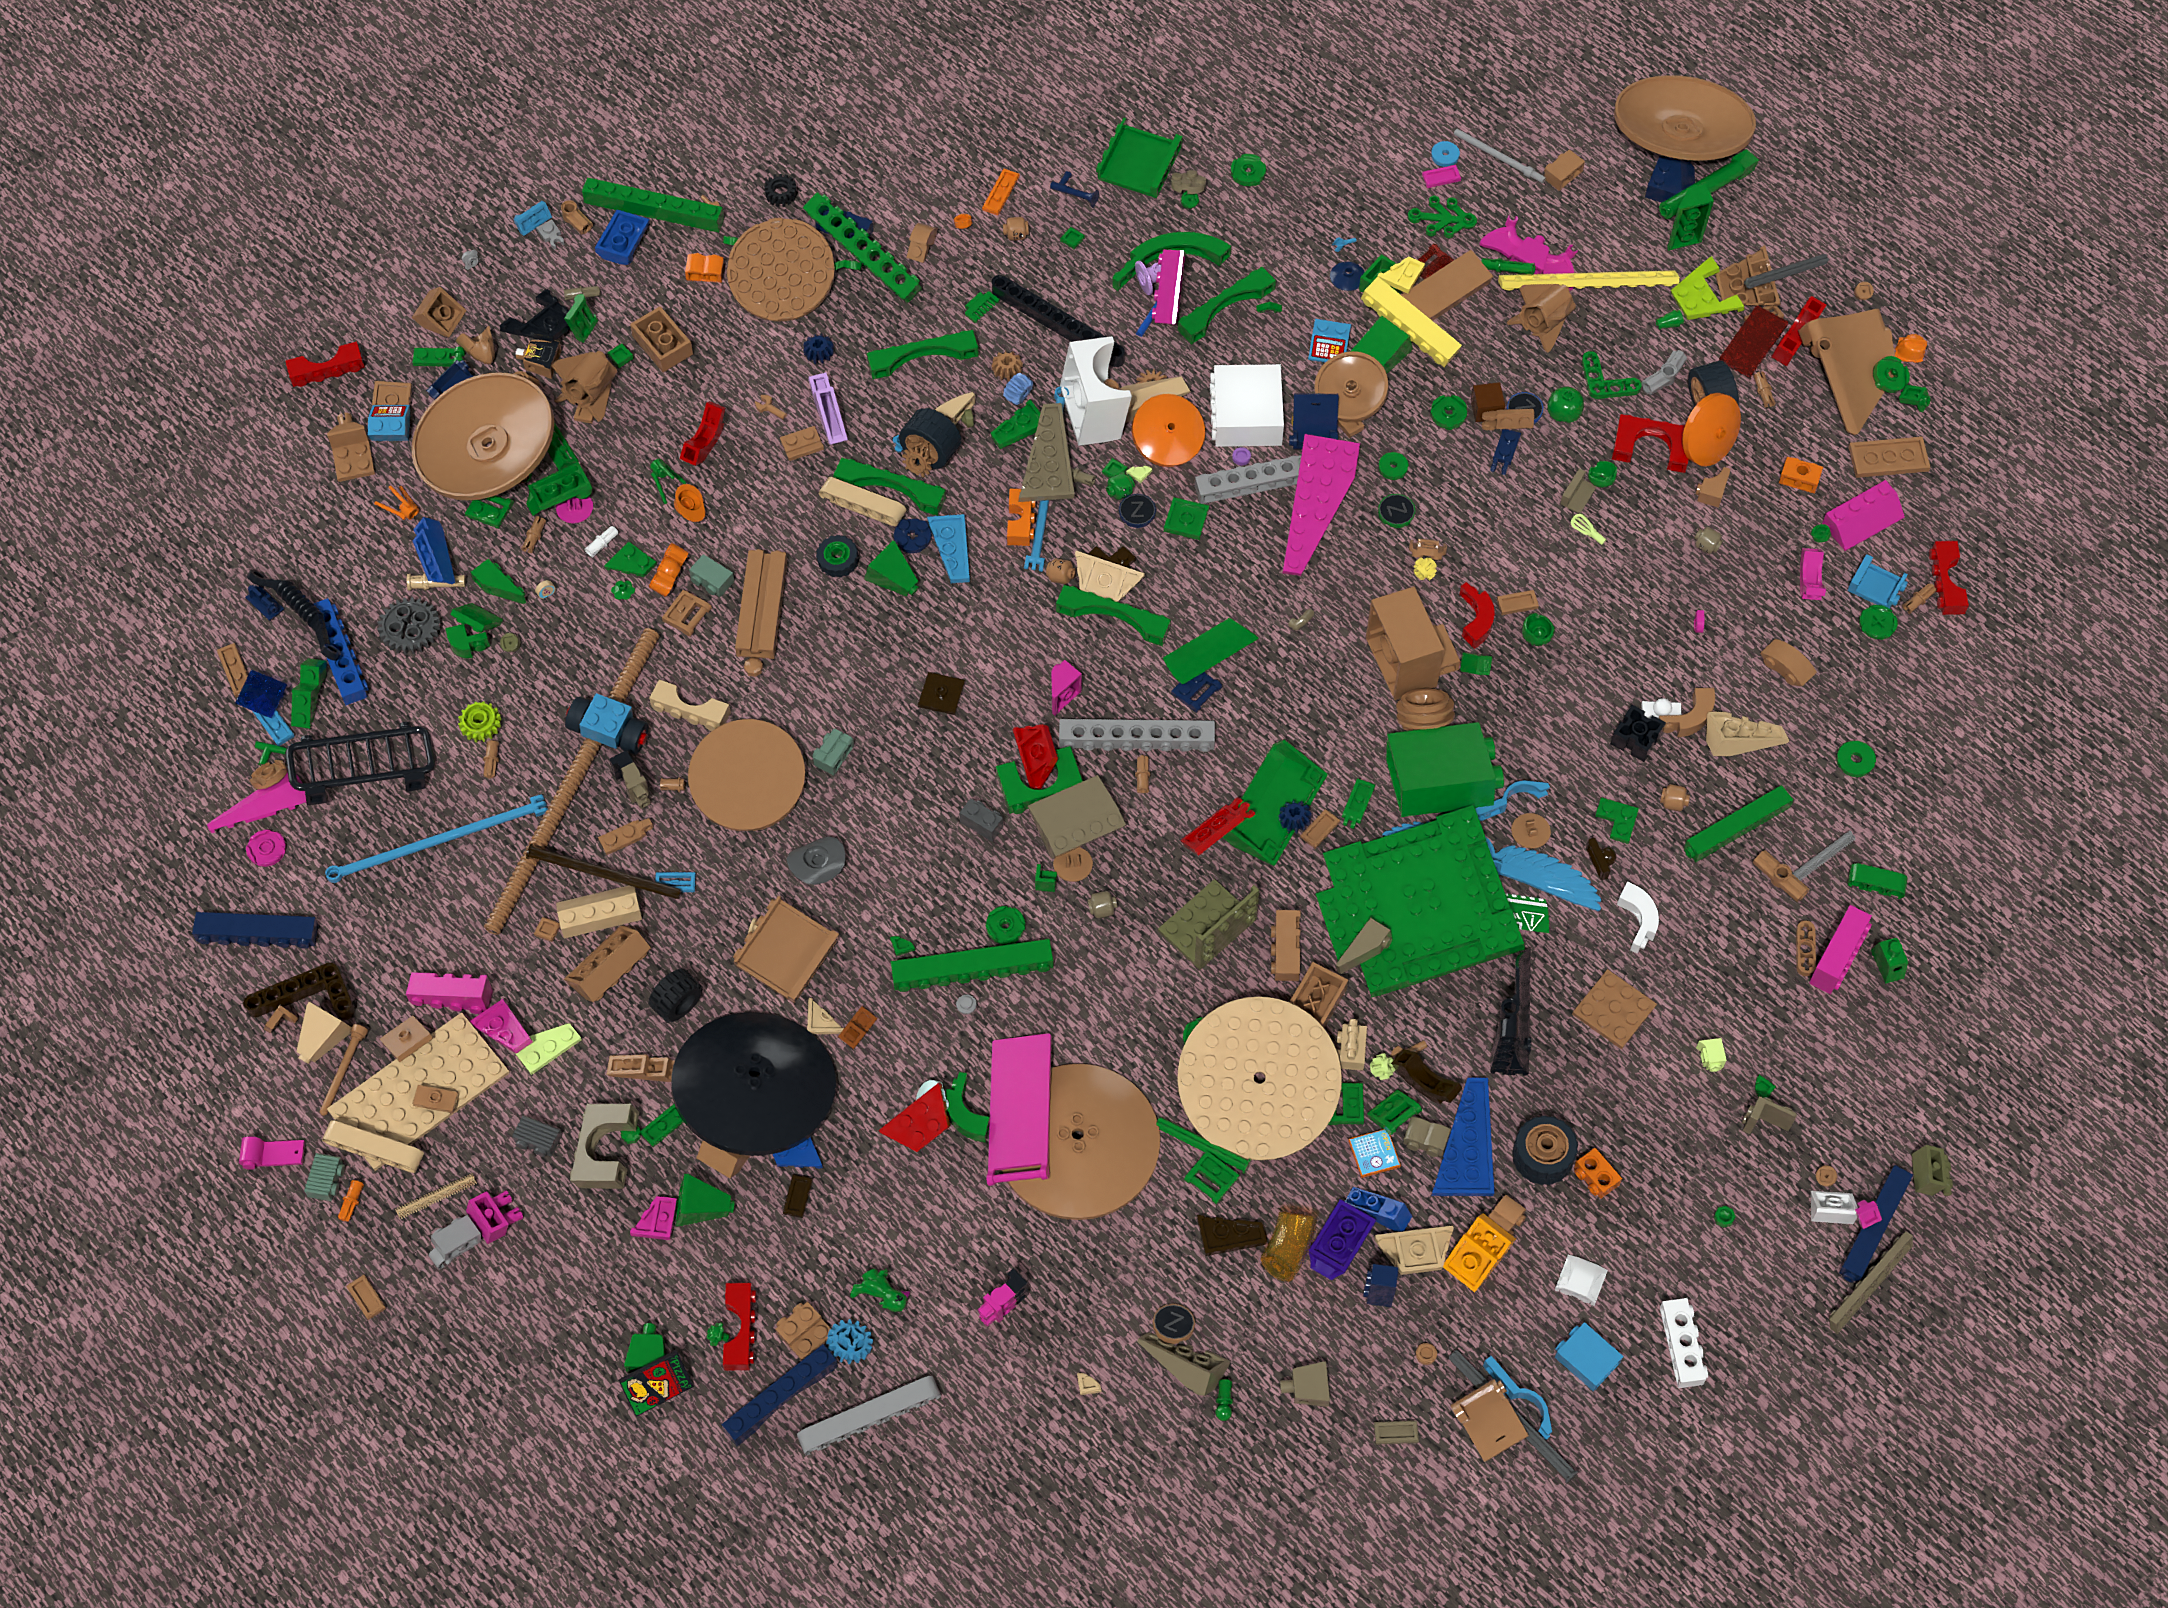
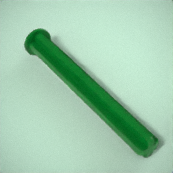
M1162 1117L1156 1122L1159 1130L1205 1153L1206 1151L1210 1152L1219 1160L1242 1170L1243 1174L1246 1173L1252 1159L1249 1158L1247 1160L1227 1149L1211 1144L1205 1138Z

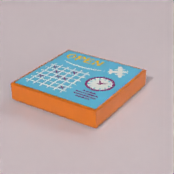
M1384 1129L1348 1140L1361 1178L1401 1167L1391 1136Z

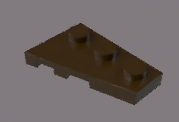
M1197 1215L1196 1217L1205 1256L1267 1244L1262 1222L1233 1221L1220 1217L1208 1218L1203 1215Z

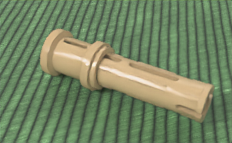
M425 573L416 576L407 574V589L411 591L412 589L427 590L434 587H465L466 577L465 575L454 576L455 583L448 584L428 581Z

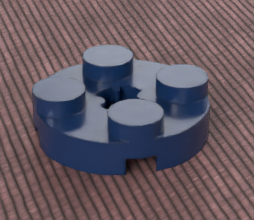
M903 519L900 520L894 530V541L903 552L919 553L930 544L931 530L926 521ZM915 533V535L918 536L917 538L914 537V539H910V536H908V534Z

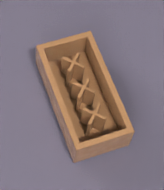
M1312 962L1289 1003L1309 1013L1325 1029L1347 990L1349 980Z

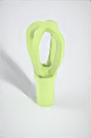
M1576 514L1572 518L1571 525L1576 530L1592 537L1601 545L1607 540L1596 531L1592 523L1583 514ZM1576 520L1580 521V522H1581L1582 524H1584L1587 528H1585L1584 526H1582V525H1581L1579 522H1577Z

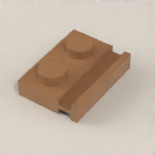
M815 426L780 437L789 461L824 450Z

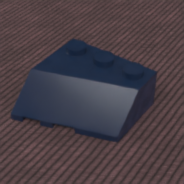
M1660 155L1648 183L1645 198L1662 203L1695 183V167L1689 160Z

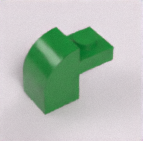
M464 624L445 628L450 647L459 657L473 658L471 651L480 652L490 647L486 632L468 636Z

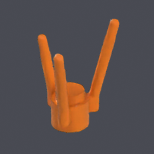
M389 486L393 494L402 502L399 507L401 512L377 501L374 502L375 505L399 516L403 520L406 518L411 520L419 513V507L413 502L402 486H399V489L407 500L392 486Z

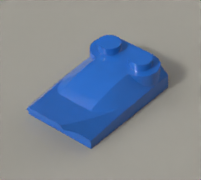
M616 210L595 246V252L604 260L621 265L631 263L633 261V253L644 235L650 219Z

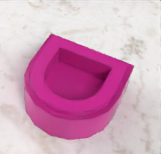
M1704 610L1696 611L1694 617V631L1696 633H1703Z

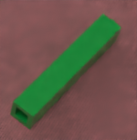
M1782 785L1689 838L1684 846L1686 856L1689 859L1692 858L1695 863L1789 809L1793 798Z

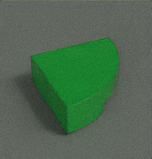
M1266 302L1256 305V311L1264 313L1271 310L1274 313H1279L1282 311V305Z
M899 936L890 937L896 956L915 951V947L910 941Z
M1759 1074L1755 1082V1092H1757L1758 1098L1759 1096L1768 1098L1776 1086Z

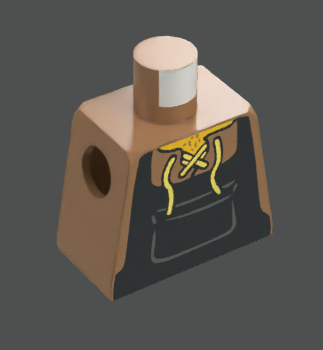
M531 340L527 350L517 348L516 359L523 360L525 370L552 379L555 370L551 365L556 360H559L562 352L560 341Z

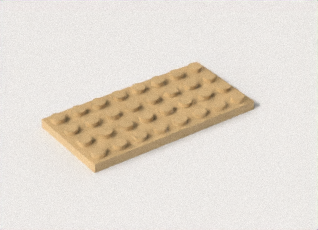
M461 1012L431 1034L433 1037L431 1041L403 1061L394 1060L328 1107L327 1110L335 1121L410 1146L510 1072ZM422 1085L458 1092L459 1096L454 1113L413 1106L412 1103L417 1086ZM364 1157L374 1171L384 1165V1163Z

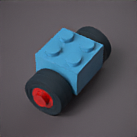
M597 693L592 701L576 697L567 710L565 727L568 730L615 749L620 744V748L623 751L627 750V752L635 755L639 753L648 737L649 724L634 718L631 706Z

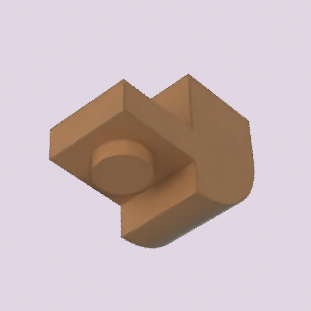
M917 223L909 239L911 242L906 258L924 263L929 246L934 244L938 228Z

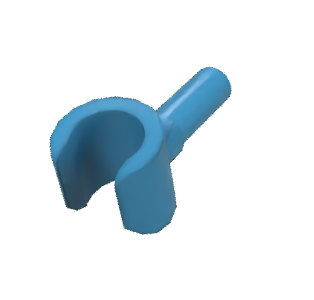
M1338 237L1331 245H1336L1335 251L1339 252L1344 245L1356 242V238L1343 240Z

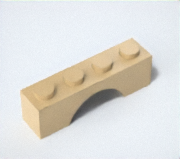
M662 680L658 681L649 698L651 707L655 711L668 712L677 719H680V717L685 718L693 725H698L699 723L710 731L725 724L731 713L729 704L713 698L702 705L692 706L685 704L678 697L677 686Z

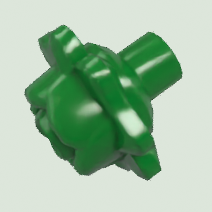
M716 1323L715 1326L711 1325L708 1328L706 1337L710 1341V1346H717L721 1340L728 1341L729 1334L724 1332L723 1323Z

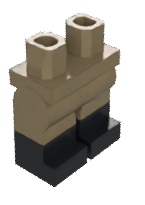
M627 750L610 758L612 773L616 780L622 778L631 803L636 802L640 809L650 805V800L647 797L649 791L644 776L640 777V772Z

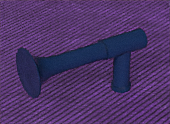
M1068 171L1064 173L1059 183L1051 182L1050 189L1083 198L1090 202L1092 208H1094L1099 199V190H1096L1094 193H1087L1067 186L1066 183L1072 177V174Z

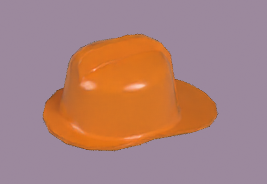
M1910 334L1905 338L1899 337L1898 344L1895 347V357L1903 362H1922L1927 341L1917 334Z
M690 484L680 485L675 493L674 507L676 511L689 521L699 522L703 520L705 508L700 491Z

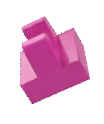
M1865 1200L1857 1203L1859 1208L1855 1209V1212L1863 1229L1882 1220L1878 1206L1874 1201L1867 1203Z

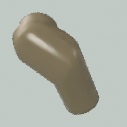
M1307 609L1298 620L1291 618L1288 626L1295 631L1299 630L1313 618L1314 611Z

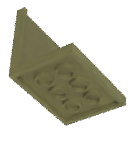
M1214 879L1158 928V932L1201 970L1256 921L1259 889L1253 885L1250 894L1239 902Z

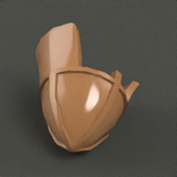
M487 326L480 335L473 339L465 333H462L456 339V343L468 355H471L473 359L484 364H491L493 362L495 347L490 326Z

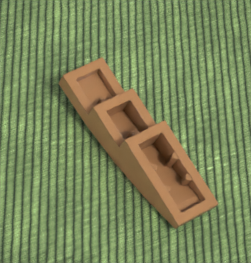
M647 1055L610 1056L606 1075L671 1082L675 1061H672L669 1057L650 1058Z

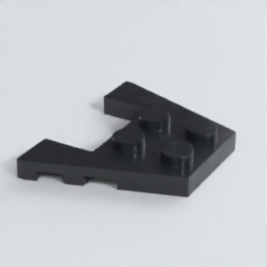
M545 289L536 296V303L545 307L542 311L525 324L509 317L499 325L500 331L554 342L570 329L564 319L569 310L562 306L548 289Z

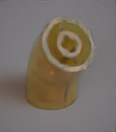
M1291 1212L1278 1213L1274 1233L1261 1256V1263L1270 1275L1284 1282L1294 1280L1311 1247L1318 1217Z

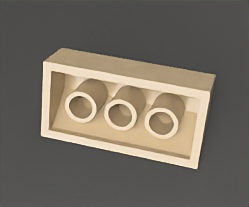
M633 886L620 887L556 903L564 938L642 920L635 887Z

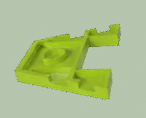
M1712 256L1671 290L1673 298L1687 320L1711 316L1710 314L1714 313L1728 314V311L1737 310L1740 312L1744 310V305L1737 294L1719 302L1706 282L1705 278L1720 272L1719 266Z

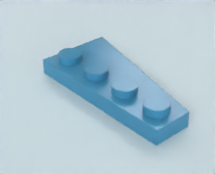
M964 514L927 517L950 582H970Z

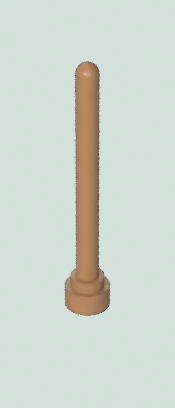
M353 1024L350 1037L352 1039L320 1109L322 1116L328 1114L327 1108L332 1105L359 1041H362L363 1038L365 1039L368 1033V1029L361 1025Z

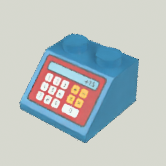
M1315 319L1308 360L1326 362L1333 356L1347 352L1351 324Z
M410 405L372 406L368 417V436L372 441H409Z

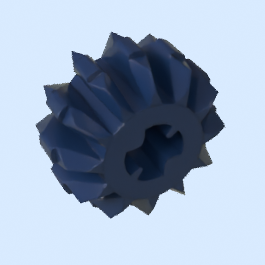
M814 333L813 338L808 337L807 341L803 344L805 357H807L808 361L813 360L814 364L818 361L823 364L824 359L829 361L830 356L834 354V344L830 341L829 336L824 337L823 334L817 336Z
M1293 799L1292 804L1286 802L1285 807L1280 808L1278 818L1282 829L1287 828L1288 833L1294 830L1297 834L1299 829L1305 831L1306 826H1310L1312 813L1308 805L1304 806L1302 801L1297 804Z

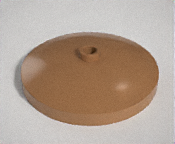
M1344 352L1333 356L1323 364L1315 379V393L1339 394L1338 420L1343 422H1358L1373 416L1381 409L1388 395L1389 384L1385 369L1375 358L1362 352Z

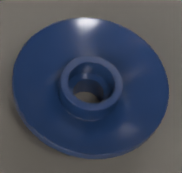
M1341 262L1332 268L1330 279L1337 288L1344 291H1352L1359 288L1360 277L1365 271L1354 262Z

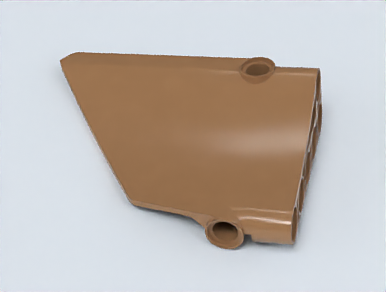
M1879 309L1844 316L1815 319L1806 323L1799 330L1804 347L1812 345V354L1817 358H1821L1846 431L1852 435H1857L1885 392L1875 386L1873 377L1875 364L1887 356L1895 357L1892 332L1889 327H1885ZM1891 371L1888 373L1891 378L1895 377Z

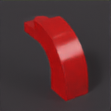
M711 401L706 403L701 424L695 435L690 440L684 442L679 459L694 466L701 464L706 459L721 435L724 426L722 420L726 408Z
M1466 582L1461 585L1459 595L1474 609L1476 618L1463 628L1462 637L1475 649L1488 638L1492 629L1495 610L1493 602L1486 591L1479 594L1475 587L1470 586Z

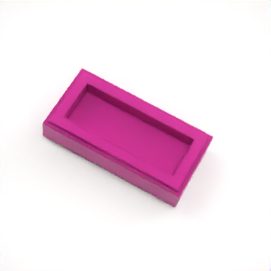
M1456 165L1422 172L1427 188L1461 181Z

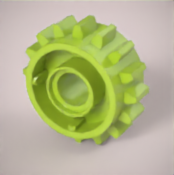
M485 701L482 703L475 702L471 705L468 704L465 710L462 709V716L458 717L460 721L458 725L462 735H466L468 740L473 738L475 742L478 740L485 742L487 738L492 739L494 733L498 734L497 728L501 727V716L498 709L493 708L491 703L489 705L485 704Z

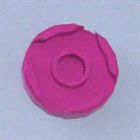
M271 830L258 831L251 836L246 846L247 856L251 862L264 867L279 862L286 851L284 838L280 833Z

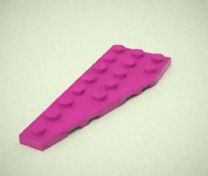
M1305 434L1282 573L1301 576L1338 507L1354 481L1360 443Z

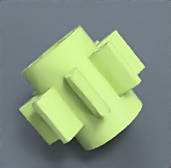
M1384 1053L1376 1055V1058L1372 1059L1370 1070L1375 1077H1380V1080L1389 1079V1076L1393 1075L1395 1068L1391 1064L1393 1062L1391 1057H1386Z

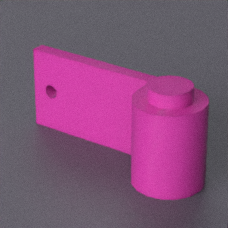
M244 1137L241 1141L239 1164L248 1170L255 1169V1166L303 1165L305 1141L264 1142L257 1137Z

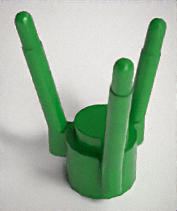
M659 458L650 465L653 471L651 476L655 480L664 504H667L658 477L664 478L668 475L671 479L676 478L683 484H686V481Z

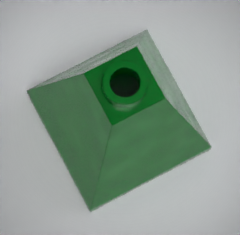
M893 540L868 565L864 579L870 583L904 596L909 594L913 596L919 589L916 576Z
M684 1174L679 1188L676 1226L728 1217L729 1213H733L735 1201L731 1200V1195L689 1174Z

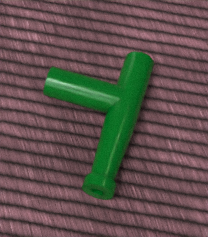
M256 741L255 749L264 750L258 765L261 766V764L267 763L271 752L285 754L287 748Z

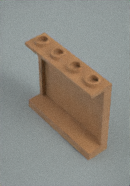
M778 896L776 900L772 899L768 904L766 915H761L757 920L755 931L748 933L744 940L746 942L742 949L738 948L733 956L735 959L734 965L786 999L796 1003L838 941L839 934L834 930L826 929L781 900V896Z

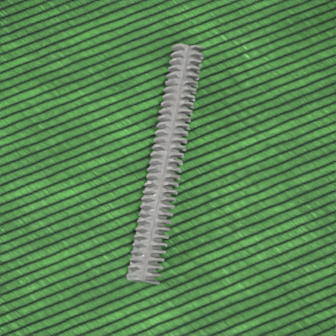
M1848 831L1792 874L1800 881L1801 879L1803 880V878L1807 877L1806 875L1810 874V872L1812 873V871L1814 872V870L1818 869L1817 867L1821 866V864L1823 865L1830 857H1834L1835 853H1839L1846 845L1848 846L1853 840L1855 841L1856 837L1852 834V831Z

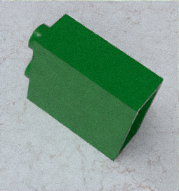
M1479 722L1387 734L1386 762L1401 817L1454 811L1474 805L1475 808L1493 806L1495 789L1504 787L1501 765L1492 766L1491 760H1495L1493 738L1483 737Z

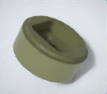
M965 409L961 416L962 422L966 425V428L973 427L972 410Z
M513 633L504 634L500 640L501 648L507 652L517 651L521 644L520 638Z

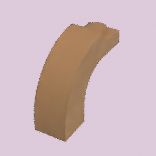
M1695 688L1692 696L1693 710L1689 713L1659 716L1660 720L1666 722L1663 732L1671 733L1677 730V737H1685L1701 730L1707 724L1708 712H1712L1714 708V688Z

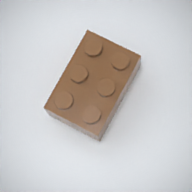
M661 306L630 324L633 338L662 372L667 371L693 355L691 341Z

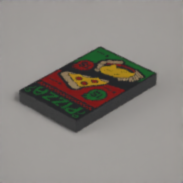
M677 1350L618 1380L636 1417L694 1387Z

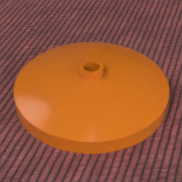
M1713 393L1703 398L1694 407L1687 419L1683 432L1684 452L1691 462L1700 466H1711L1722 460L1731 450L1737 439L1741 424L1740 408L1734 398L1723 393Z
M1160 394L1151 397L1139 407L1132 421V438L1137 450L1145 459L1158 466L1175 467L1187 463L1197 455L1204 442L1205 425L1200 412L1190 401L1178 395Z

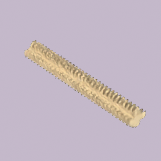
M469 1174L467 1177L460 1178V1181L457 1180L455 1183L447 1184L448 1187L445 1185L443 1189L440 1187L438 1191L435 1190L431 1194L423 1195L424 1198L421 1196L419 1200L411 1201L412 1204L409 1202V1204L406 1203L407 1206L404 1204V1206L401 1205L402 1208L400 1206L399 1208L397 1207L396 1212L399 1218L403 1219L405 1215L407 1217V1214L415 1213L417 1209L420 1211L419 1208L422 1210L424 1206L427 1208V1205L428 1207L429 1204L432 1205L431 1202L434 1204L436 1200L438 1202L439 1200L441 1201V1198L444 1200L446 1196L448 1198V1195L456 1194L458 1190L461 1192L460 1189L463 1191L465 1187L470 1188V1185H475L477 1182L473 1174L472 1176Z

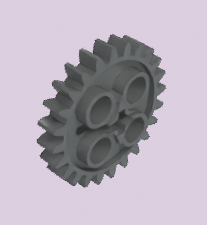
M404 597L402 603L396 600L397 605L395 606L390 603V610L383 609L385 615H380L381 621L377 622L379 626L377 630L381 641H383L385 646H389L391 651L396 649V652L399 653L403 650L405 655L408 650H411L412 654L415 653V649L422 652V646L429 648L428 642L434 643L433 637H438L437 631L440 630V619L437 611L434 610L433 605L429 606L428 601L422 604L421 598L415 602L413 597H411L410 601H407Z

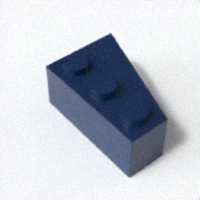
M1378 1264L1370 1265V1271H1367L1363 1297L1367 1298L1366 1304L1392 1307L1397 1287L1398 1267Z

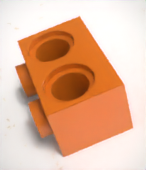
M1596 1148L1592 1149L1575 1163L1574 1172L1580 1180L1584 1179L1589 1185V1191L1594 1196L1598 1195L1600 1199L1617 1188L1622 1181L1620 1175ZM1590 1164L1594 1167V1169L1589 1170L1585 1167V1165ZM1598 1180H1605L1608 1185H1601Z

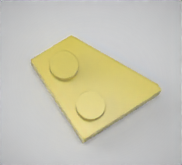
M1407 257L1401 263L1391 266L1390 270L1384 274L1382 272L1379 273L1377 277L1389 286L1408 294L1422 273L1425 263Z

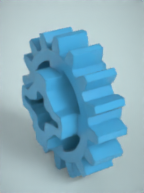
M849 1319L845 1324L843 1320H840L839 1325L833 1324L832 1329L828 1332L826 1344L829 1345L828 1350L834 1351L833 1356H839L841 1363L844 1359L847 1360L848 1364H851L852 1360L859 1363L860 1359H866L867 1354L872 1349L873 1339H869L871 1332H865L866 1326L860 1327L859 1321L852 1324L851 1319Z

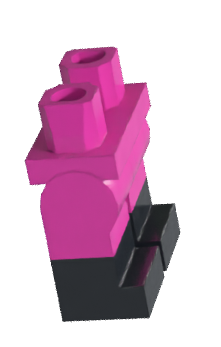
M1014 1268L1007 1273L1008 1281L1003 1286L995 1288L991 1295L987 1293L983 1297L984 1304L978 1309V1313L980 1314L979 1319L987 1327L995 1320L1000 1323L1004 1319L1003 1316L1008 1314L1029 1295L1027 1281Z

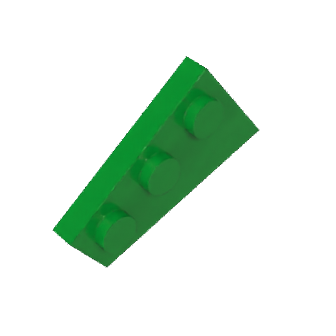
M1031 399L1026 402V406L1021 410L1015 411L1012 418L1005 420L991 432V438L999 449L1036 433L1041 413Z

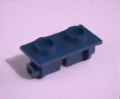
M250 585L248 587L249 595L245 598L269 621L284 610L261 586Z

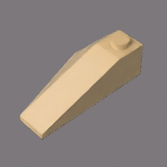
M1708 712L1706 742L1713 756H1733L1789 742L1782 726L1763 721L1759 723L1751 722L1748 717L1742 716L1740 719L1732 717V713Z

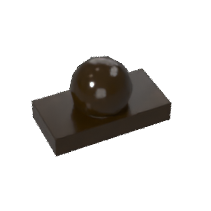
M1591 838L1587 842L1586 850L1600 880L1608 879L1610 874L1608 866L1615 863L1617 858L1616 852L1610 847L1600 849L1596 838Z

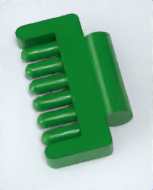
M990 291L984 295L979 292L965 305L967 309L965 316L974 323H977L987 311H990L996 303H999V298Z

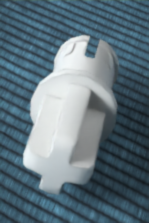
M611 526L602 535H597L596 539L585 548L586 553L593 558L604 547L606 548L607 543L618 534L617 529Z

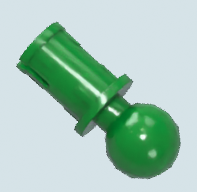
M1219 1380V1393L1216 1403L1220 1405L1216 1408L1215 1414L1220 1421H1227L1232 1416V1409L1228 1406V1404L1233 1403L1231 1399V1380Z

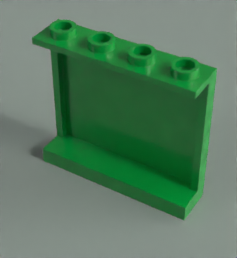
M1123 118L1121 124L1118 123L1115 136H1112L1109 141L1108 150L1105 149L1102 162H1099L1096 167L1098 180L1157 198L1182 148L1183 136L1176 134L1174 139L1171 140L1127 126L1126 118Z

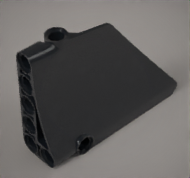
M1531 948L1525 949L1517 956L1515 961V995L1512 998L1505 999L1500 1007L1499 1017L1501 1021L1499 1022L1490 1056V1072L1492 1074H1495V1072H1500L1502 1075L1523 1074V1076H1527L1529 1074V1055L1531 1053ZM1505 1009H1511L1513 1013H1507Z

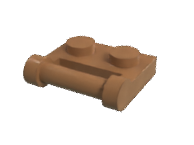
M682 590L662 616V621L691 637L694 633L693 629L706 612L709 613L712 606L693 594ZM698 606L700 609L688 625L684 624L694 608Z

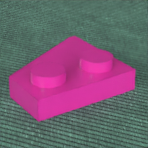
M656 1196L650 1204V1208L642 1214L641 1220L635 1228L631 1229V1236L671 1240L678 1203L677 1198Z

